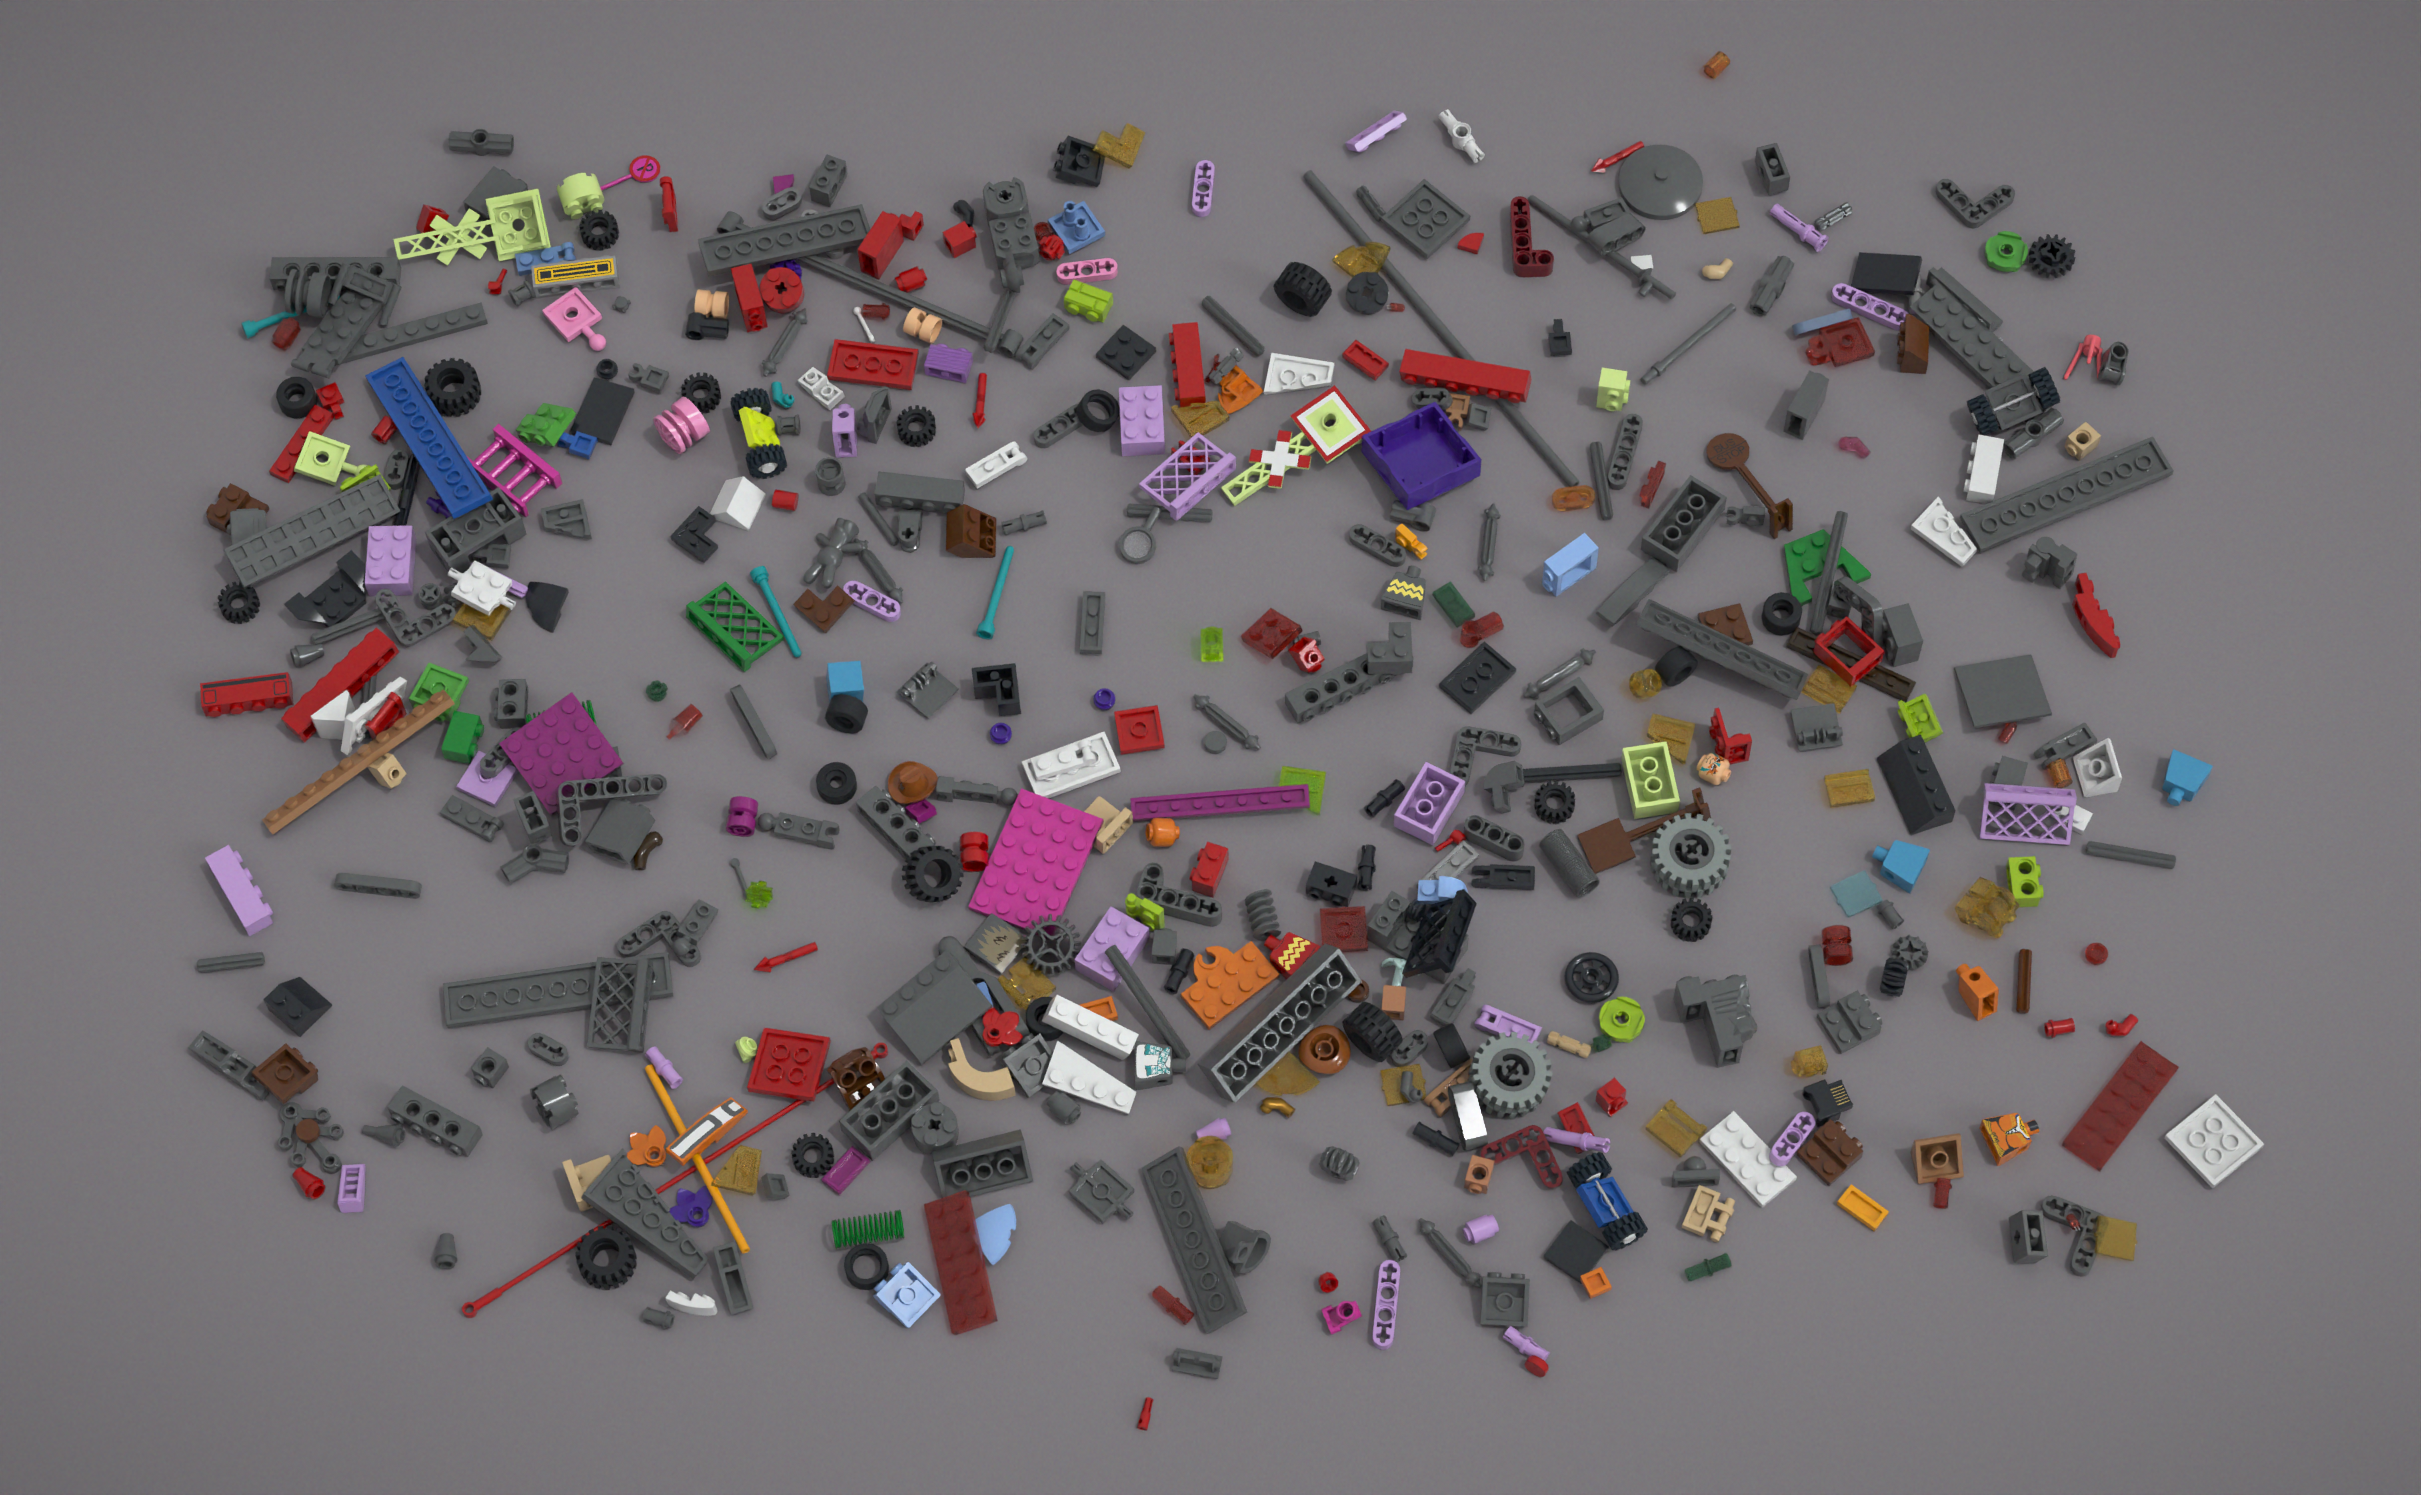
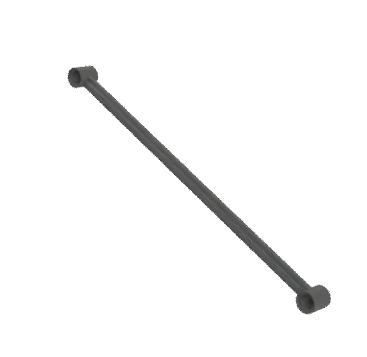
M728 211L718 226L717 231L719 234L751 227L743 224L744 220L740 215ZM815 254L794 258L911 309L915 307L925 311L926 315L932 314L942 319V322L984 340L987 339L990 328ZM1012 329L1006 330L1005 334L1001 333L997 343L998 352L1005 357L1012 358L1023 341L1022 335Z

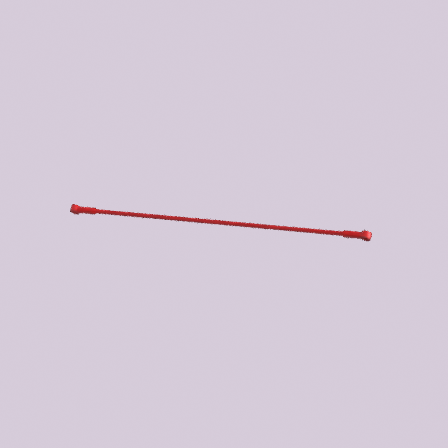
M877 1043L874 1046V1050L871 1051L874 1060L885 1058L888 1055V1048L885 1043ZM879 1048L885 1049L883 1053L877 1052ZM831 1078L820 1085L817 1094L835 1083ZM796 1100L703 1159L705 1165L806 1102V1100ZM693 1165L655 1189V1191L660 1194L698 1169ZM608 1219L598 1226L606 1228L614 1222ZM581 1237L502 1287L495 1288L473 1303H465L462 1307L465 1317H475L479 1309L502 1296L501 1293L577 1246L578 1242L582 1243ZM473 1307L474 1309L471 1313H467V1308Z

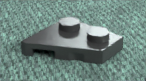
M583 499L541 508L546 531L592 539Z

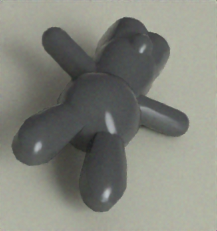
M838 518L830 539L822 533L816 535L817 541L825 547L819 551L817 562L805 572L803 579L806 584L813 583L824 569L821 582L824 588L829 589L833 585L835 571L842 563L843 553L861 551L863 549L862 543H851L853 537L859 534V528L854 522Z

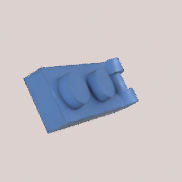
M565 242L561 246L515 254L519 276L532 274L531 266L540 263L550 264L563 260H576V256L573 255V243Z

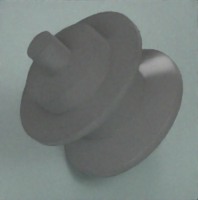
M457 583L444 588V593L447 595L443 597V601L453 608L463 604L462 601L451 596V591Z

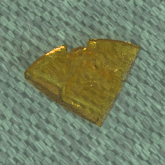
M1366 242V247L1360 246L1355 248L1352 245L1338 253L1332 261L1352 277L1361 272L1378 273L1391 248L1386 244L1378 242Z
M1290 1051L1256 1082L1265 1091L1280 1096L1282 1094L1299 1095L1313 1089L1320 1083Z

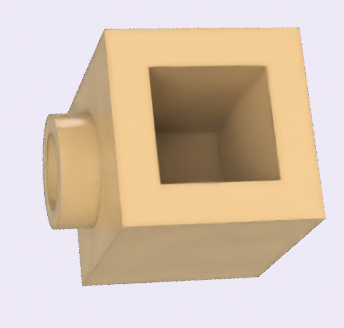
M390 753L384 754L367 767L380 785L391 789L399 785L402 778L407 774L394 755Z

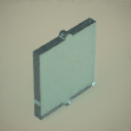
M1865 870L1830 886L1837 899V904L1841 905L1848 918L1883 902L1876 889V884L1872 883Z

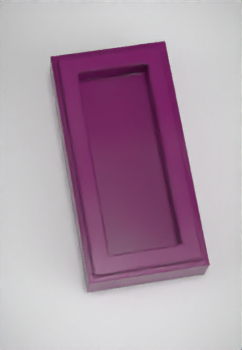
M851 1146L822 1178V1182L840 1196L870 1163V1160Z

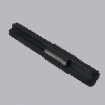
M413 453L410 455L398 503L401 512L396 515L394 526H406L420 470V465Z

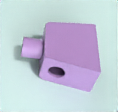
M841 404L833 410L832 434L836 458L857 457L855 409L851 408L849 404ZM848 433V439H843L841 434Z

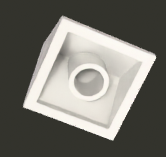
M744 476L726 480L710 514L720 522L749 531L766 494Z
M345 690L311 715L320 738L343 739L344 720L349 713L356 711L349 692Z
M2109 738L2073 757L2084 797L2118 791L2122 776Z

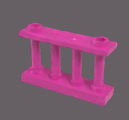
M498 424L493 428L494 442L474 461L469 457L467 458L485 485L492 490L499 487L516 511L527 517L529 514L526 503L545 485L551 484L557 489L562 484L560 473ZM505 447L509 450L510 454L489 473L480 467L498 449ZM520 459L524 462L525 466L504 486L495 480L515 460L518 461ZM531 472H536L540 475V479L519 499L510 492Z

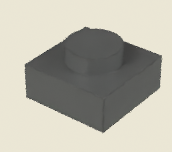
M1475 403L1469 404L1466 425L1487 430L1489 428L1492 408Z
M766 1173L761 1177L766 1198L785 1199L790 1196L784 1175Z

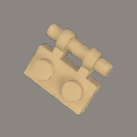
M1699 1185L1682 1228L1700 1236H1704L1706 1229L1712 1231L1710 1240L1718 1243L1721 1236L1726 1232L1727 1228L1725 1225L1728 1218L1733 1215L1735 1200L1727 1198L1724 1204L1718 1202L1721 1193ZM1714 1211L1720 1213L1717 1222L1710 1220Z

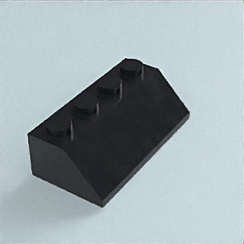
M1921 735L1902 740L1877 757L1879 766L1911 835L1953 821L1956 810Z

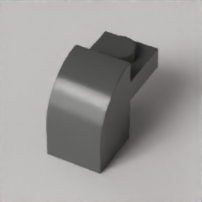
M1516 761L1494 766L1487 773L1484 780V790L1493 794L1491 795L1492 806L1501 813L1511 812L1508 790L1525 787L1522 765Z

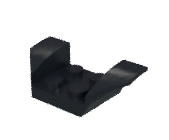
M352 550L336 562L339 571L304 598L298 592L284 604L298 620L322 623L326 627H331L345 621L367 603L365 564Z

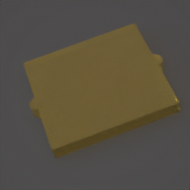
M1731 197L1695 203L1698 214L1697 221L1701 224L1703 234L1740 227L1737 210L1734 208Z
M1420 1064L1381 1070L1382 1091H1385L1387 1106L1411 1103L1400 1092L1403 1071L1413 1073L1412 1085L1423 1093L1422 1099L1419 1101H1423L1427 1097L1424 1086L1426 1080L1423 1079Z
M2099 1215L2097 1231L2094 1233L2096 1237L2095 1253L2134 1261L2135 1244L2138 1243L2136 1240L2137 1223Z

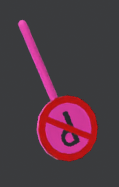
M647 155L639 156L631 162L629 167L630 174L601 186V191L632 177L639 182L653 181L660 174V164L654 157Z

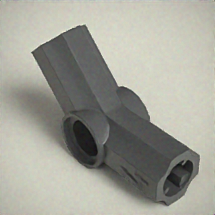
M530 844L524 848L523 853L500 866L511 884L531 871L544 869L565 873L569 865V853L542 849L539 845ZM534 855L539 856L535 860H530V858Z

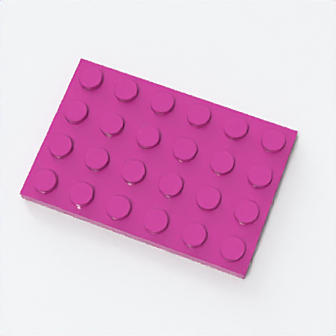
M1021 788L989 859V866H986L970 901L969 910L985 916H989L992 913L1009 925L1025 930L1026 927H1030L1033 930L1035 927L1031 921L1035 920L1039 925L1041 923L1039 916L1044 917V922L1048 921V914H1052V921H1056L1057 915H1061L1062 918L1104 820ZM1052 926L1043 928L1050 936H1054L1057 927Z

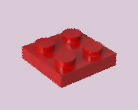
M1158 705L1114 712L1121 755L1165 748Z

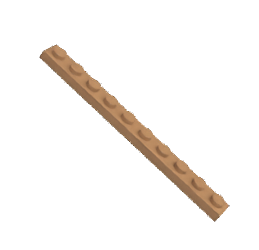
M444 689L433 694L427 702L415 707L410 714L397 720L388 730L380 732L374 740L362 745L356 753L344 758L332 770L323 773L317 781L306 785L303 791L296 796L288 798L278 809L270 811L262 821L269 831L275 834L455 703Z

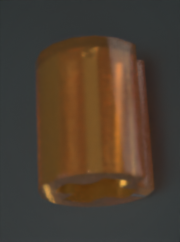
M1718 51L1703 66L1705 74L1712 79L1717 78L1730 64V59L1726 54Z
M2055 760L2047 765L2055 787L2062 789L2073 783L2065 760Z

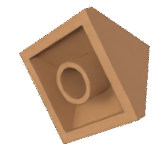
M1960 1133L1914 1140L1910 1153L1918 1184L1964 1177Z

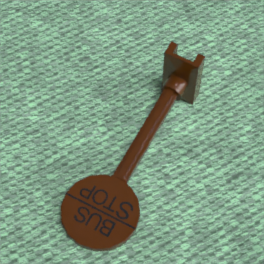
M1734 433L1720 434L1711 439L1707 445L1709 462L1720 469H1736L1768 509L1770 514V535L1776 539L1778 538L1779 530L1785 527L1788 531L1793 530V503L1787 498L1775 504L1744 463L1749 458V445L1747 441Z

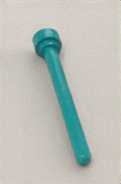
M296 310L294 313L283 311L257 322L247 320L241 324L248 339L256 336L255 333H258V330L300 314H297Z
M1007 546L1005 549L985 620L978 625L976 631L977 636L983 639H992L994 636L995 627L993 620L1014 553L1012 546Z
M759 566L754 568L750 572L752 581L760 585L793 656L800 657L802 654L768 584L769 574L766 567Z

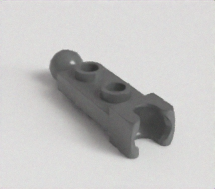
M939 776L937 780L936 793L938 794V801L953 802V799L998 804V800H1001L1006 805H1012L1018 797L1014 789L1005 788L999 791L998 786L990 783H983L981 785L965 780L955 782L953 777Z
M782 812L779 813L778 819H775L770 813H763L758 818V825L761 829L770 830L775 828V836L816 844L819 847L831 850L835 848L833 838L828 837V835H838L840 831L839 825L835 822L818 821Z

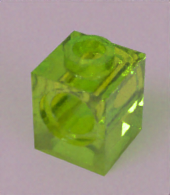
M1210 626L1201 629L1202 662L1223 661V628ZM1210 641L1216 642V644L1209 645L1207 643Z

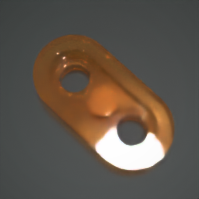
M1587 485L1559 488L1552 495V505L1559 511L1589 508L1595 501V491ZM1586 497L1587 500H1581L1580 498ZM1565 500L1566 503H1560L1559 501Z

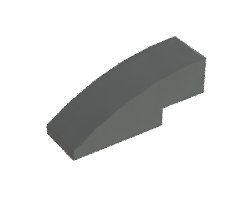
M736 1241L713 1247L731 1315L753 1309Z

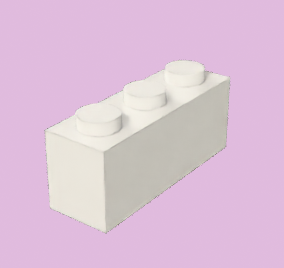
M1978 435L1977 442H1972L1970 455H1974L1973 461L1969 460L1967 473L1971 475L1970 480H1965L1963 491L1967 492L1966 501L1982 504L1993 501L2004 439Z

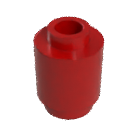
M918 266L901 272L899 276L894 277L899 290L906 291V293L925 286L924 281H927L924 270H919Z

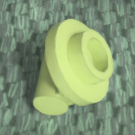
M742 1037L735 1042L743 1063L750 1062L751 1058L756 1056L758 1048L753 1039Z

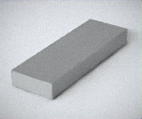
M1463 840L1421 880H1439V876L1457 879L1479 858V853Z

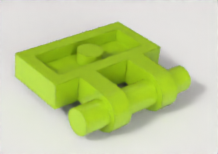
M1133 893L1128 894L1125 899L1127 916L1133 919L1140 918L1141 923L1149 927V931L1160 930L1165 927L1164 908L1146 898L1142 900Z

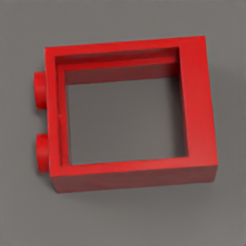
M752 264L731 268L735 292L747 332H756L768 327L764 305Z
M1847 616L1841 621L1837 620L1826 634L1821 633L1814 641L1813 653L1850 687L1882 662L1884 650ZM1843 634L1848 636L1867 654L1850 669L1827 649Z

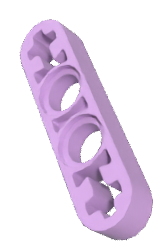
M1840 283L1833 287L1831 297L1834 303L1846 309L1850 308L1851 311L1899 331L1900 322H1904L1905 315L1908 314L1907 311L1847 284ZM1844 292L1845 295H1842V297L1838 296V294ZM1857 299H1863L1865 300L1866 305L1858 306L1856 305L1855 301ZM1880 307L1883 308L1886 311V313L1883 315H1878L1875 313L1874 310ZM1899 317L1903 318L1900 322L1896 321Z
M1393 1260L1384 1261L1379 1269L1372 1339L1374 1346L1381 1350L1390 1348L1394 1340L1400 1266ZM1388 1267H1392L1394 1271L1391 1282H1387V1272L1385 1271L1388 1270ZM1389 1288L1393 1290L1394 1296L1391 1299H1385L1382 1297L1381 1291ZM1384 1310L1389 1311L1392 1314V1318L1389 1321H1382L1379 1318V1313ZM1382 1327L1386 1328V1338H1390L1386 1339L1385 1343H1381L1380 1338H1376L1381 1336Z

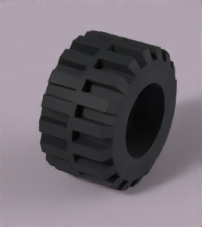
M1290 262L1273 286L1277 297L1288 308L1296 313L1314 317V315L1316 316L1332 293L1331 286L1324 276L1314 268L1299 262Z
M450 358L449 361L443 359L440 364L436 362L433 365L434 368H430L427 371L428 375L424 379L425 390L439 414L443 415L446 413L449 417H452V414H455L456 417L461 416L460 413L464 412L467 414L469 413L468 409H474L476 407L475 402L479 403L481 386L474 367H471L469 362L464 363V360L460 358L458 361H455V358ZM451 383L463 384L462 387L456 391H443V389Z
M926 846L914 850L910 853L912 856L907 857L905 860L908 864L902 868V871H905V875H902V880L907 882L904 885L905 888L910 889L909 894L917 896L916 899L919 901L940 902L950 899L951 895L958 892L956 887H961L962 882L959 881L960 877H964V872H960V868H963L962 863H957L959 857L952 855L953 851L945 849L944 846ZM930 861L936 862L941 869V880L935 887H931L924 878V869Z
M1362 1002L1342 1022L1345 1033L1351 1042L1363 1054L1377 1062H1383L1403 1041L1399 1029L1390 1017L1381 1009L1368 1002Z
M598 1226L597 1231L591 1229L589 1230L590 1235L586 1236L584 1234L581 1237L583 1243L578 1242L577 1244L578 1251L575 1252V1257L581 1275L586 1279L587 1283L590 1285L594 1284L595 1288L598 1289L603 1286L605 1290H610V1286L614 1285V1288H618V1283L623 1282L625 1284L628 1282L627 1276H633V1268L636 1269L637 1265L635 1260L637 1259L636 1252L629 1236L626 1233L623 1234L619 1228L614 1231L613 1226H607V1229H604L603 1226ZM614 1249L619 1252L617 1260L609 1266H598L593 1263L595 1256L602 1250Z

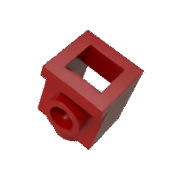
M1302 637L1288 649L1301 671L1314 673L1322 667L1321 662L1325 658L1317 647L1315 639Z
M1614 1077L1597 1090L1595 1101L1612 1117L1628 1104L1625 1099L1626 1089Z

